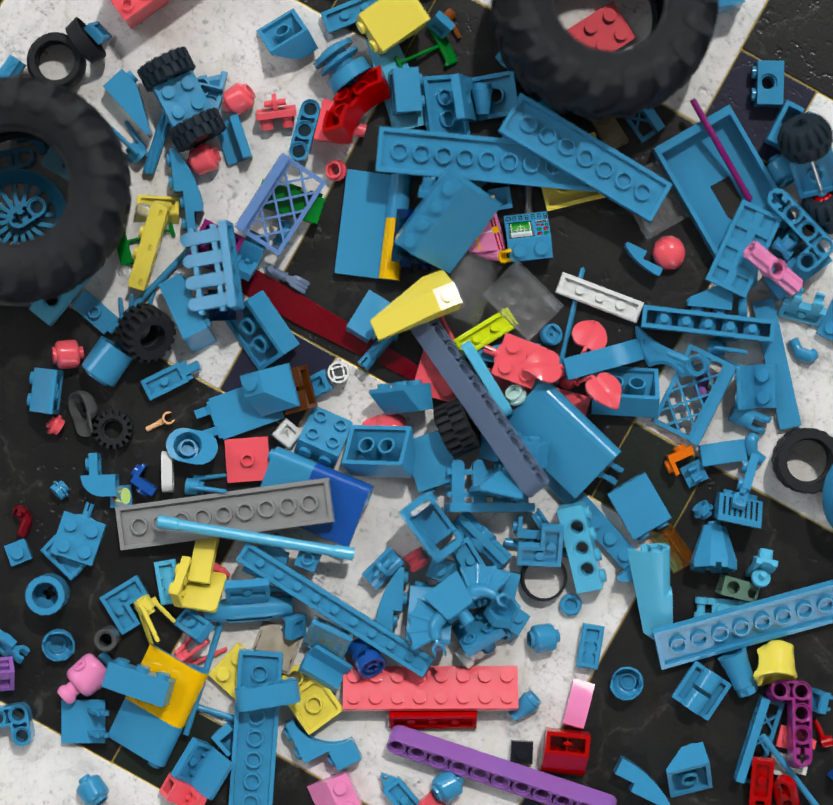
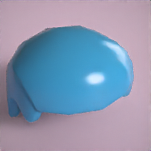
M59 628L53 629L44 636L42 651L46 658L52 661H66L75 652V640L68 631Z
M621 667L612 675L610 689L615 697L620 700H633L642 692L643 676L633 667Z

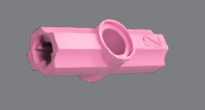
M757 241L747 245L743 257L758 268L762 276L770 278L791 296L799 292L803 286V280L790 270L783 260L777 259ZM773 264H774V265H775V270H774V272L772 273V266H773Z

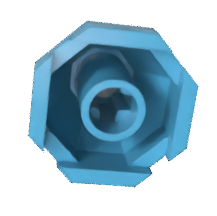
M708 521V525L702 526L690 559V570L704 573L705 570L711 571V573H730L737 570V559L727 528L721 525L720 521Z

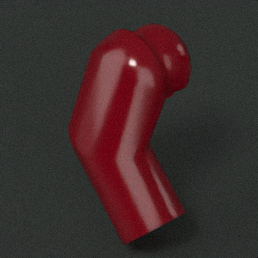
M17 505L12 511L13 515L20 522L16 534L26 538L33 518L28 508L24 505Z

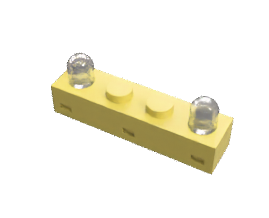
M156 200L151 205L146 203L136 205V213L146 217L147 220L145 226L142 225L139 230L138 238H141L139 247L135 246L132 254V259H135L133 267L121 265L117 270L121 278L129 280L127 286L141 291H145L148 288L171 211V205Z

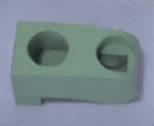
M720 573L715 592L753 602L758 598L760 587L755 586L751 582Z

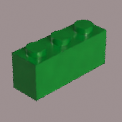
M289 184L291 196L303 194L301 191L302 187ZM278 185L275 188L276 199L288 197L286 186ZM319 193L302 221L319 225L326 199L322 198L323 194ZM271 194L270 198L268 199V201L273 200L272 194ZM313 194L307 195L308 201L310 200ZM304 196L292 198L294 211L303 210L306 206ZM289 199L277 202L280 214L292 212ZM274 202L265 204L263 207L264 209L276 212ZM301 213L295 214L296 219L299 217Z

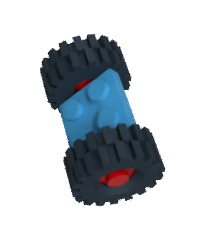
M184 46L154 57L137 70L146 91L154 92L171 126L168 134L178 153L198 147L227 129L216 107L212 108L193 72L196 66L187 48Z

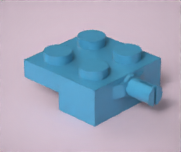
M86 502L82 514H72L64 511L50 553L93 566L107 528L106 524L91 518L94 504Z

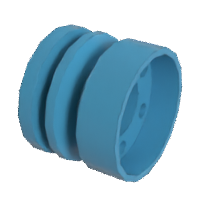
M350 37L329 46L313 63L316 69L324 67L319 72L321 76L332 74L326 83L335 95L343 87L347 88L356 81L355 77L372 69L364 56L356 59L352 58L358 51V48L354 46L348 49L353 44Z

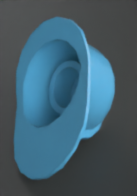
M179 428L169 434L166 440V449L168 454L177 461L203 465L215 458L218 452V443L216 438L210 433L189 428Z

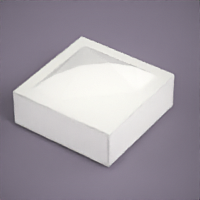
M285 418L272 433V436L287 449H290L302 431Z

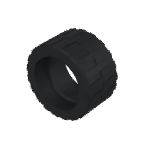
M797 428L785 433L777 441L771 458L773 472H775L778 481L786 488H790L795 492L804 494L822 492L827 473L833 465V437L829 436L825 431L815 428ZM803 440L817 442L822 446L826 454V467L823 473L812 481H801L795 478L787 466V457L790 449L797 442Z

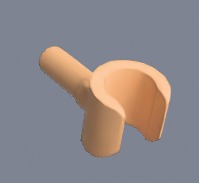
M165 412L161 419L147 426L146 430L149 432L164 424L171 425L175 419L171 422H166L164 417L171 412Z

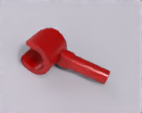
M818 719L812 720L819 735L820 746L823 748L832 747V736H824V731Z

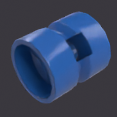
M357 638L350 644L348 652L362 677H373L384 670L386 662L378 649L360 638Z

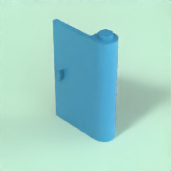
M537 379L533 385V390L525 398V401L518 405L513 411L514 413L509 415L507 419L515 431L521 432L523 436L535 435L542 437V440L549 441L548 463L544 469L576 499L621 453V450L552 383H545Z

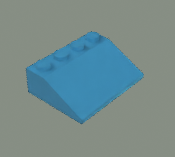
M447 166L397 233L395 243L412 255L451 273L501 207L502 203Z

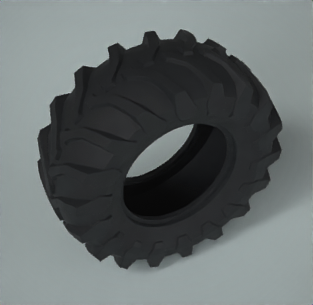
M491 0L492 30L495 39H497L504 65L509 72L514 71L522 88L531 97L536 98L540 96L556 113L566 116L572 111V113H576L591 122H600L603 116L627 119L635 117L636 113L645 108L649 110L661 105L679 89L681 90L691 76L695 74L712 41L717 21L719 0H649L652 11V27L649 37L634 47L619 51L595 49L577 40L562 24L557 14L554 0Z
M14 75L0 77V143L13 139H32L46 143L60 154L69 176L68 201L61 217L53 227L41 236L28 241L17 243L0 241V300L6 303H28L63 295L75 289L78 284H83L104 266L105 258H110L124 234L123 226L127 224L131 210L132 196L130 186L132 183L127 157L122 149L123 146L109 122L94 106L87 103V100L62 85L36 77Z

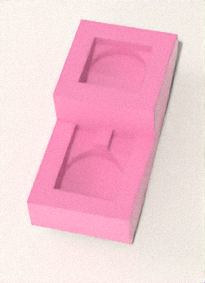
M573 679L562 721L563 725L584 729L595 684Z

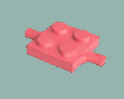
M509 333L505 334L503 342L498 349L485 344V349H483L482 353L494 357L491 375L532 390L536 378L523 372L522 367L531 354L540 349H547L546 347Z

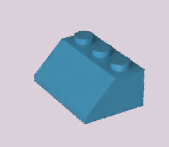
M263 290L243 302V320L225 321L258 370L265 369L300 344Z
M618 366L592 374L595 377L600 373L613 375L620 382L622 391L617 410L608 408L591 398V414L657 418L660 402L658 369Z
M351 425L341 464L351 476L411 478L416 459L413 428L411 426Z

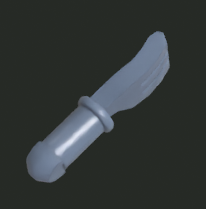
M267 265L265 268L267 274L277 277L282 282L286 281L291 288L302 294L306 293L310 282L296 275L289 276L288 272H284L274 267V265Z

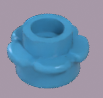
M53 481L54 484L50 487V490L60 500L69 497L67 492L70 489L63 481Z
M707 500L700 501L692 509L695 513L694 517L696 519L701 518V520L707 519L712 514L713 505H710Z

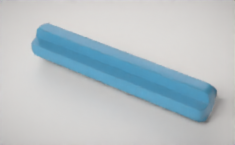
M164 112L161 113L143 167V172L148 175L155 174L170 128Z

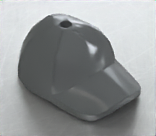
M78 390L69 395L68 409L77 433L80 436L89 437L93 435L91 420L96 417L98 408L95 399L90 393Z

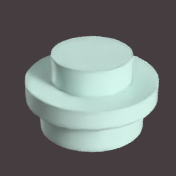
M516 384L509 386L505 391V398L511 406L520 405L527 396L526 390Z

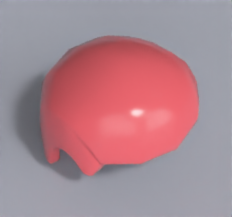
M672 235L663 236L654 243L652 254L657 266L664 270H674L682 265L686 254L685 247L680 239Z

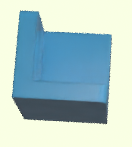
M511 594L507 595L511 597L513 602L509 599L503 601V604L509 608L507 610L503 609L497 600L489 601L483 615L492 627L511 629L521 608Z
M229 720L211 736L227 757L232 754L234 725Z

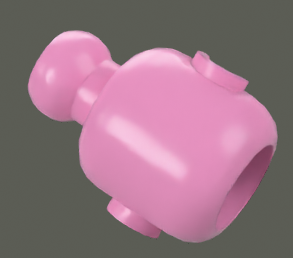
M93 653L85 654L68 669L67 678L70 681L66 685L60 686L57 693L67 704L75 702L77 695L80 693L84 696H91L102 688L107 668Z

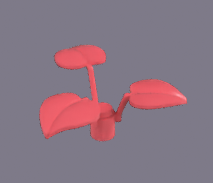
M581 321L572 330L573 341L577 345L584 347L580 354L586 353L587 349L593 351L604 348L607 344V333L604 327L597 321ZM540 349L527 358L522 367L523 372L532 375L542 382L554 383L559 380L560 386L564 389H572L575 385L579 386L580 383L586 382L585 389L592 399L608 408L615 410L619 408L622 391L618 379L611 374L600 373L597 377L590 375L582 379L578 377L567 380L564 366L559 364L558 354L549 349Z

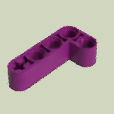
M777 680L767 686L766 696L771 702L787 703V760L792 768L801 769L810 765L813 758L812 690L810 685L804 681ZM775 686L782 690L781 697L774 693ZM796 687H799V688L802 689V691H803V697H802V698H801V697H798V696L796 695V693H795ZM796 709H800L803 712L802 720L797 718ZM796 731L802 732L804 736L802 742L797 740ZM799 755L800 757H803V761L797 759L796 756Z

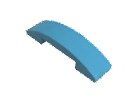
M639 338L561 360L566 378L570 380L645 358Z

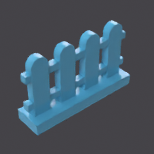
M226 219L217 221L218 227L216 224H211L210 229L196 232L195 228L188 229L189 233L182 235L180 238V242L184 247H191L192 254L184 257L183 265L194 271V276L189 277L185 284L188 289L196 290L197 298L189 301L188 307L193 312H199L200 316L206 315V310L220 308L221 312L227 311V307L235 311L244 310L234 225ZM212 243V251L198 253V246ZM215 265V272L201 275L200 267ZM217 286L218 294L204 296L203 289Z
M456 459L451 462L450 469H446V475H450V492H446V497H451V503L444 504L445 512H535V503H528V496L524 493L523 498L514 500V503H507V500L494 497L493 503H486V497L489 496L465 492V475H472L473 486L486 477V475L505 467L501 461L494 462L493 469H486L485 462L478 459L473 461L472 469H465L464 462ZM465 497H472V503H465Z

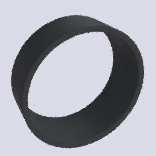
M76 17L65 28L72 43L85 59L92 64L106 57V52L102 45L97 44L84 30L86 24Z
M562 562L560 568L564 575L563 586L556 595L549 598H539L529 592L525 585V573L529 566H522L520 570V585L530 598L537 601H549L558 597L563 592L567 583V572Z

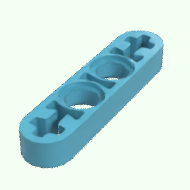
M468 340L460 345L477 376L504 415L507 417L514 413L471 341Z

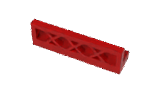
M389 711V729L396 725L411 729H477V711Z

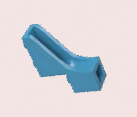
M758 272L751 285L752 288L757 286ZM715 286L689 297L686 300V307H691L693 311L704 312V309H713L712 313L726 314V311L732 310L734 293Z

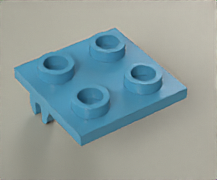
M62 699L61 743H106V738H109V732H106V716H109V710H106V699H76L72 704H67Z

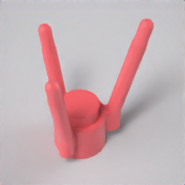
M188 637L174 651L176 654L174 657L186 664L198 665L206 661L207 655L193 661V655L206 646L208 641L205 640L189 652L187 649L184 650L192 640ZM227 647L215 651L214 657L228 650Z

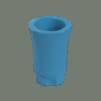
M746 647L725 652L718 657V661L724 668L734 690H736L740 698L750 696L758 690Z

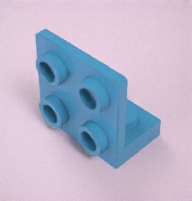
M777 364L737 366L734 380L737 383L735 403L738 405V410L778 408Z

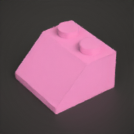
M347 769L307 786L315 805H363Z

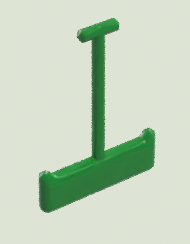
M428 27L426 29L431 32L436 42L435 46L402 60H399L398 56L394 58L399 68H403V63L436 49H439L445 61V67L457 63L458 59L447 37L442 40Z
M169 223V229H166L164 234L171 233V236L175 237L173 224ZM125 229L117 246L121 266L134 264L135 260L132 259L129 244L141 240L138 237L127 240Z

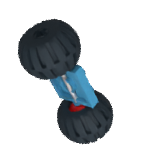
M804 113L788 119L780 127L777 137L778 148L781 154L789 161L800 199H802L800 206L827 234H833V131L827 120L819 114ZM805 225V227L808 230H810L813 233L815 232V228L813 225Z

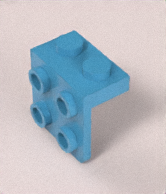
M314 407L298 438L294 452L334 469L353 423L325 409Z
M192 737L172 770L171 775L178 780L191 784L208 800H213L232 769L233 763L211 743Z

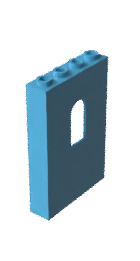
M729 104L707 117L751 194L753 199L749 202L780 216L770 206L767 199L770 191L778 187ZM700 121L653 148L651 151L668 181L673 184L672 187L712 257L715 258L732 220L724 212L711 186L729 176L740 197L743 200L746 199ZM775 193L774 203L780 202L784 206L781 208L783 212L788 205L781 199L782 194ZM789 210L788 217L793 220L795 217L791 210ZM783 218L778 227L780 232L790 227Z

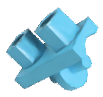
M760 548L758 555L753 556L751 565L745 570V577L751 576V581L757 587H766L770 583V575L778 567V561L773 560V550Z

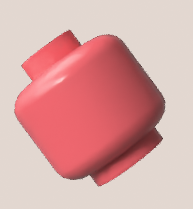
M236 83L223 93L224 102L222 104L228 113L233 112L234 114L242 115L254 105V98L256 96L248 84Z
M205 143L189 151L187 165L191 171H195L198 175H205L218 168L221 157L215 146Z
M73 339L57 341L55 346L51 347L53 365L56 364L59 369L78 367L80 359H84L83 346H79L77 341Z

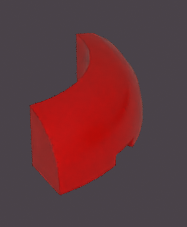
M381 65L355 77L356 81L347 88L343 87L335 95L333 105L330 110H326L322 125V133L328 140L338 144L352 143L354 129L362 116L375 105L391 98Z

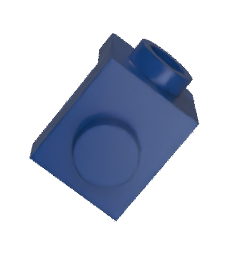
M142 463L141 466L137 464L132 470L130 482L137 486L136 491L147 497L148 494L154 496L159 488L141 476L148 467L146 463Z

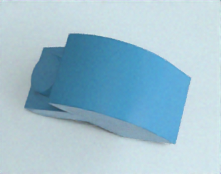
M250 230V232L254 235H260L259 233ZM246 236L237 255L240 278L249 281L254 276L267 249L249 236ZM265 236L259 237L260 239L266 242Z
M88 453V458L85 459L86 471H89V475H80L84 488L95 496H119V491L116 490V486H119V474L102 475L101 453Z

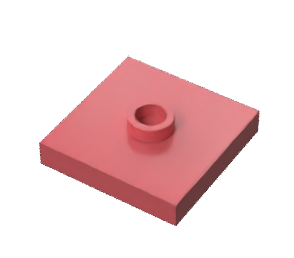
M268 436L224 439L227 483L262 481L270 462L267 461L269 455Z

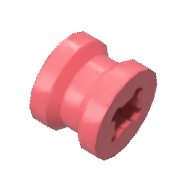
M421 547L403 557L404 561L409 563L412 573L430 562L428 558L424 557Z

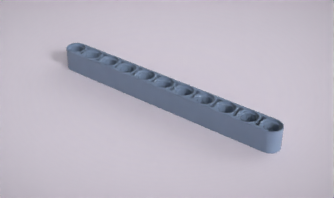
M434 319L411 328L410 330L522 492L528 497H533L549 484L547 475L440 321Z

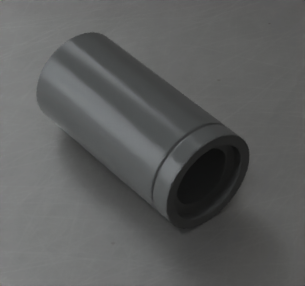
M107 625L95 635V645L101 651H109L120 643L122 634L117 626ZM105 633L111 635L112 642L106 641Z

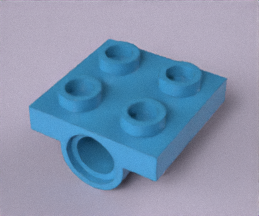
M693 661L671 697L708 721L732 684L698 661Z

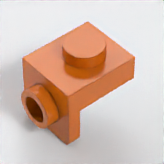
M685 443L672 448L674 452L665 455L667 461L664 464L669 474L673 473L674 476L680 475L675 462L695 454L692 446H685Z

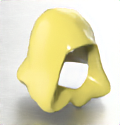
M771 640L757 649L759 663L757 670L753 674L757 686L771 684L777 680H795L798 677L795 669L794 646L782 640Z

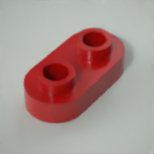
M779 775L773 783L776 805H800L796 782L790 776Z

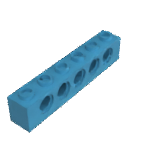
M643 305L641 328L763 343L774 342L776 320L651 305Z

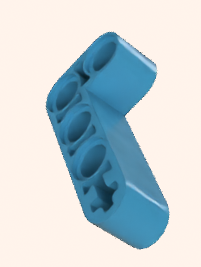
M781 188L771 190L767 198L770 206L809 246L797 259L799 269L806 272L814 270L833 252V239L786 190ZM775 193H782L784 196H782L781 199L786 204H788L789 201L792 203L788 205L783 210V212L781 211V208H783L784 206L780 202L774 203ZM791 208L798 209L800 214L799 218L795 221L788 217V211ZM806 224H811L815 228L814 234L810 237L803 233V228ZM821 240H827L830 243L828 252L824 253L819 250L818 244ZM805 255L811 256L814 260L810 268L802 264V258Z
M25 702L0 705V713L3 715L0 728L10 726L13 742L18 746L27 745L35 736L30 706ZM16 708L23 709L25 713L24 718H18L15 715ZM22 729L27 731V740H23L19 737V730Z

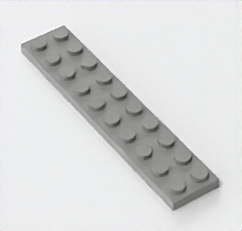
M329 478L115 507L120 550L216 538L215 536L156 528L158 515L252 532L335 522Z

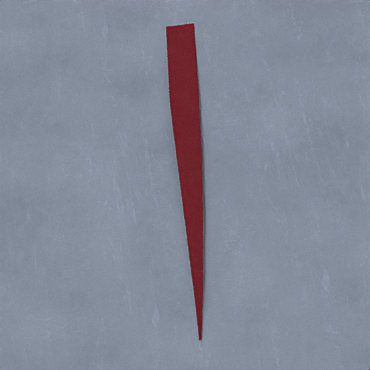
M256 270L254 276L249 281L240 278L243 294L252 297L263 290L280 315L346 349L363 356L376 342V339H370L368 343L362 341L345 330L349 322ZM389 347L375 362L410 380H415L418 365Z

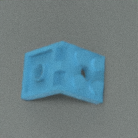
M504 71L472 78L462 74L450 75L456 118L458 120L475 123L507 117L519 96L517 77L514 71ZM475 82H491L493 92L500 90L502 93V97L498 102H494L491 99L489 114H476L471 90Z

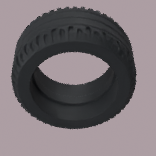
M60 32L44 34L37 38L29 48L27 68L31 77L48 80L72 89L82 80L85 74L86 59L78 51L67 34ZM52 45H65L74 54L73 69L62 79L50 80L40 71V57Z

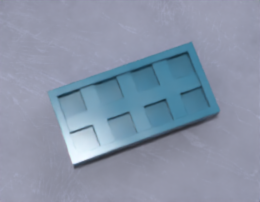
M742 199L705 280L746 298L759 269L743 257L744 250L753 241H757L768 250L782 217Z

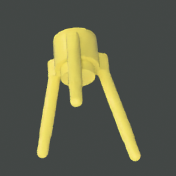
M146 594L134 601L135 609L140 617L149 645L153 644L150 631L158 643L160 639L149 617L150 614L155 612L154 607L156 606L172 623H175L176 620L158 602L155 596L151 598L149 594Z

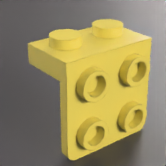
M182 556L180 564L178 563L175 568L174 582L170 583L168 590L173 605L175 607L215 613L225 587L224 581H227L226 574L213 571L211 584L189 582L188 575L191 557Z

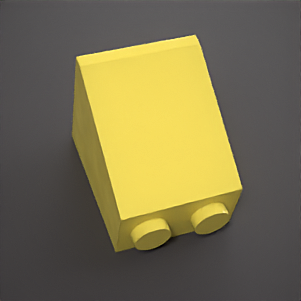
M378 0L358 14L356 26L360 33H365L369 39L368 44L371 50L381 56L421 31L430 20V17L418 0Z

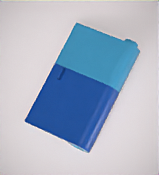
M279 446L276 449H271L267 461L270 462L260 487L329 478L335 522L298 527L349 547L363 509L371 498L374 486Z

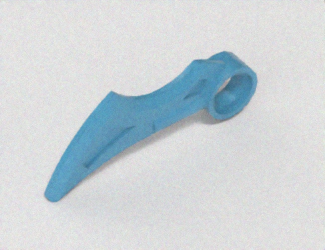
M635 326L636 338H639L644 360L649 367L665 364L675 369L680 377L701 376L710 369L709 359L705 355L696 354L688 357L663 346L651 338L640 326ZM695 359H699L702 362L703 367L701 371H696L693 368Z

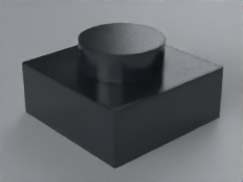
M511 740L510 761L532 764L533 741Z

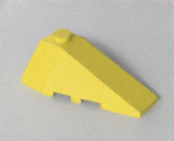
M441 269L420 278L373 317L370 323L378 341H381L460 310L462 301L453 281Z

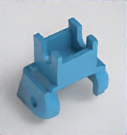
M426 492L400 510L399 514L436 563H439L461 546L465 536L460 528L456 529L455 525L436 502L438 500L437 497L431 492ZM425 501H430L427 507L413 516L411 513ZM453 532L456 538L439 550L436 544Z

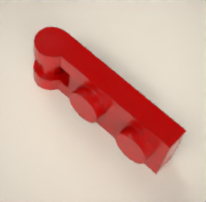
M753 756L749 805H771L775 758ZM756 801H764V804H757Z

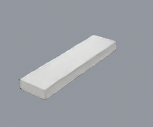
M562 272L555 293L633 323H637L644 302Z

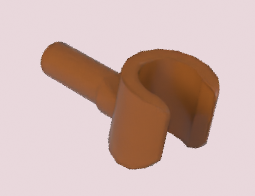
M448 8L443 13L452 22L457 17L451 8ZM455 26L452 31L456 38L459 39L462 36Z

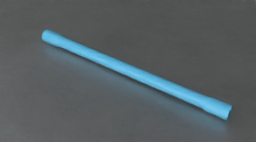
M158 515L156 528L166 530H179L322 554L353 561L355 552L353 547L329 545L198 523L164 515Z

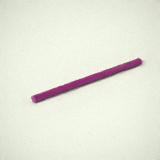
M696 98L690 100L692 107L746 201H751L753 199Z

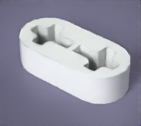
M162 451V492H174V459L167 451Z

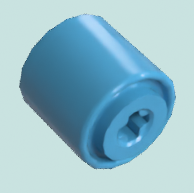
M101 336L83 361L82 367L90 377L99 383L114 387L133 360V357L124 352L110 339Z
M46 573L33 579L25 591V600L28 607L40 615H50L59 611L67 604L70 597V589L67 582L62 576L55 573ZM53 587L52 591L56 592V595L51 596L49 599L48 594L44 593V591Z

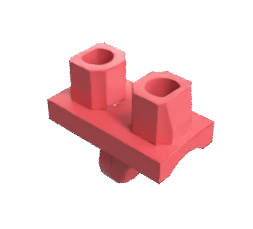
M276 93L271 94L272 100L264 101L265 109L256 110L257 121L260 120L263 131L274 129V118L282 119L283 128L294 127L296 106H281L286 105L285 98L277 99Z

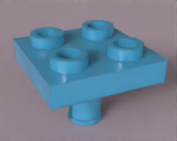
M486 607L472 615L475 621L468 627H464L461 622L452 627L468 658L481 650L485 654L493 652L496 647L494 642L506 636L502 628L492 627L483 615Z

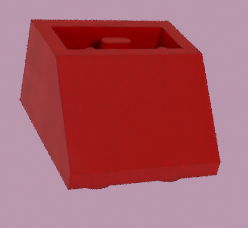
M546 727L541 771L585 776L589 758L590 733L588 731Z

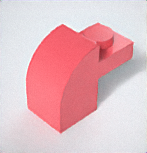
M170 772L159 790L167 801L177 805H205L207 798L191 784L174 778Z

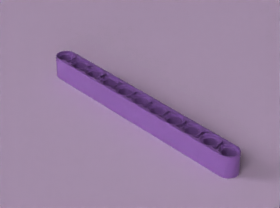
M396 725L390 732L387 749L395 755L547 805H617V799L611 794L405 726Z

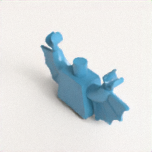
M476 562L471 567H459L463 580L459 573L455 571L423 596L426 602L418 598L415 609L409 613L411 623L406 631L412 640L411 650L414 651L430 642H434L432 647L434 657L437 659L436 652L438 650H443L446 657L445 646L440 642L442 640L441 629L448 621L451 624L459 619L464 627L471 625L475 618L469 610L475 606V600L483 597L490 600L495 599L503 609H509L503 604V601L509 599L513 602V600L505 593L499 595L498 590L511 578V574L502 573L496 565L487 567Z

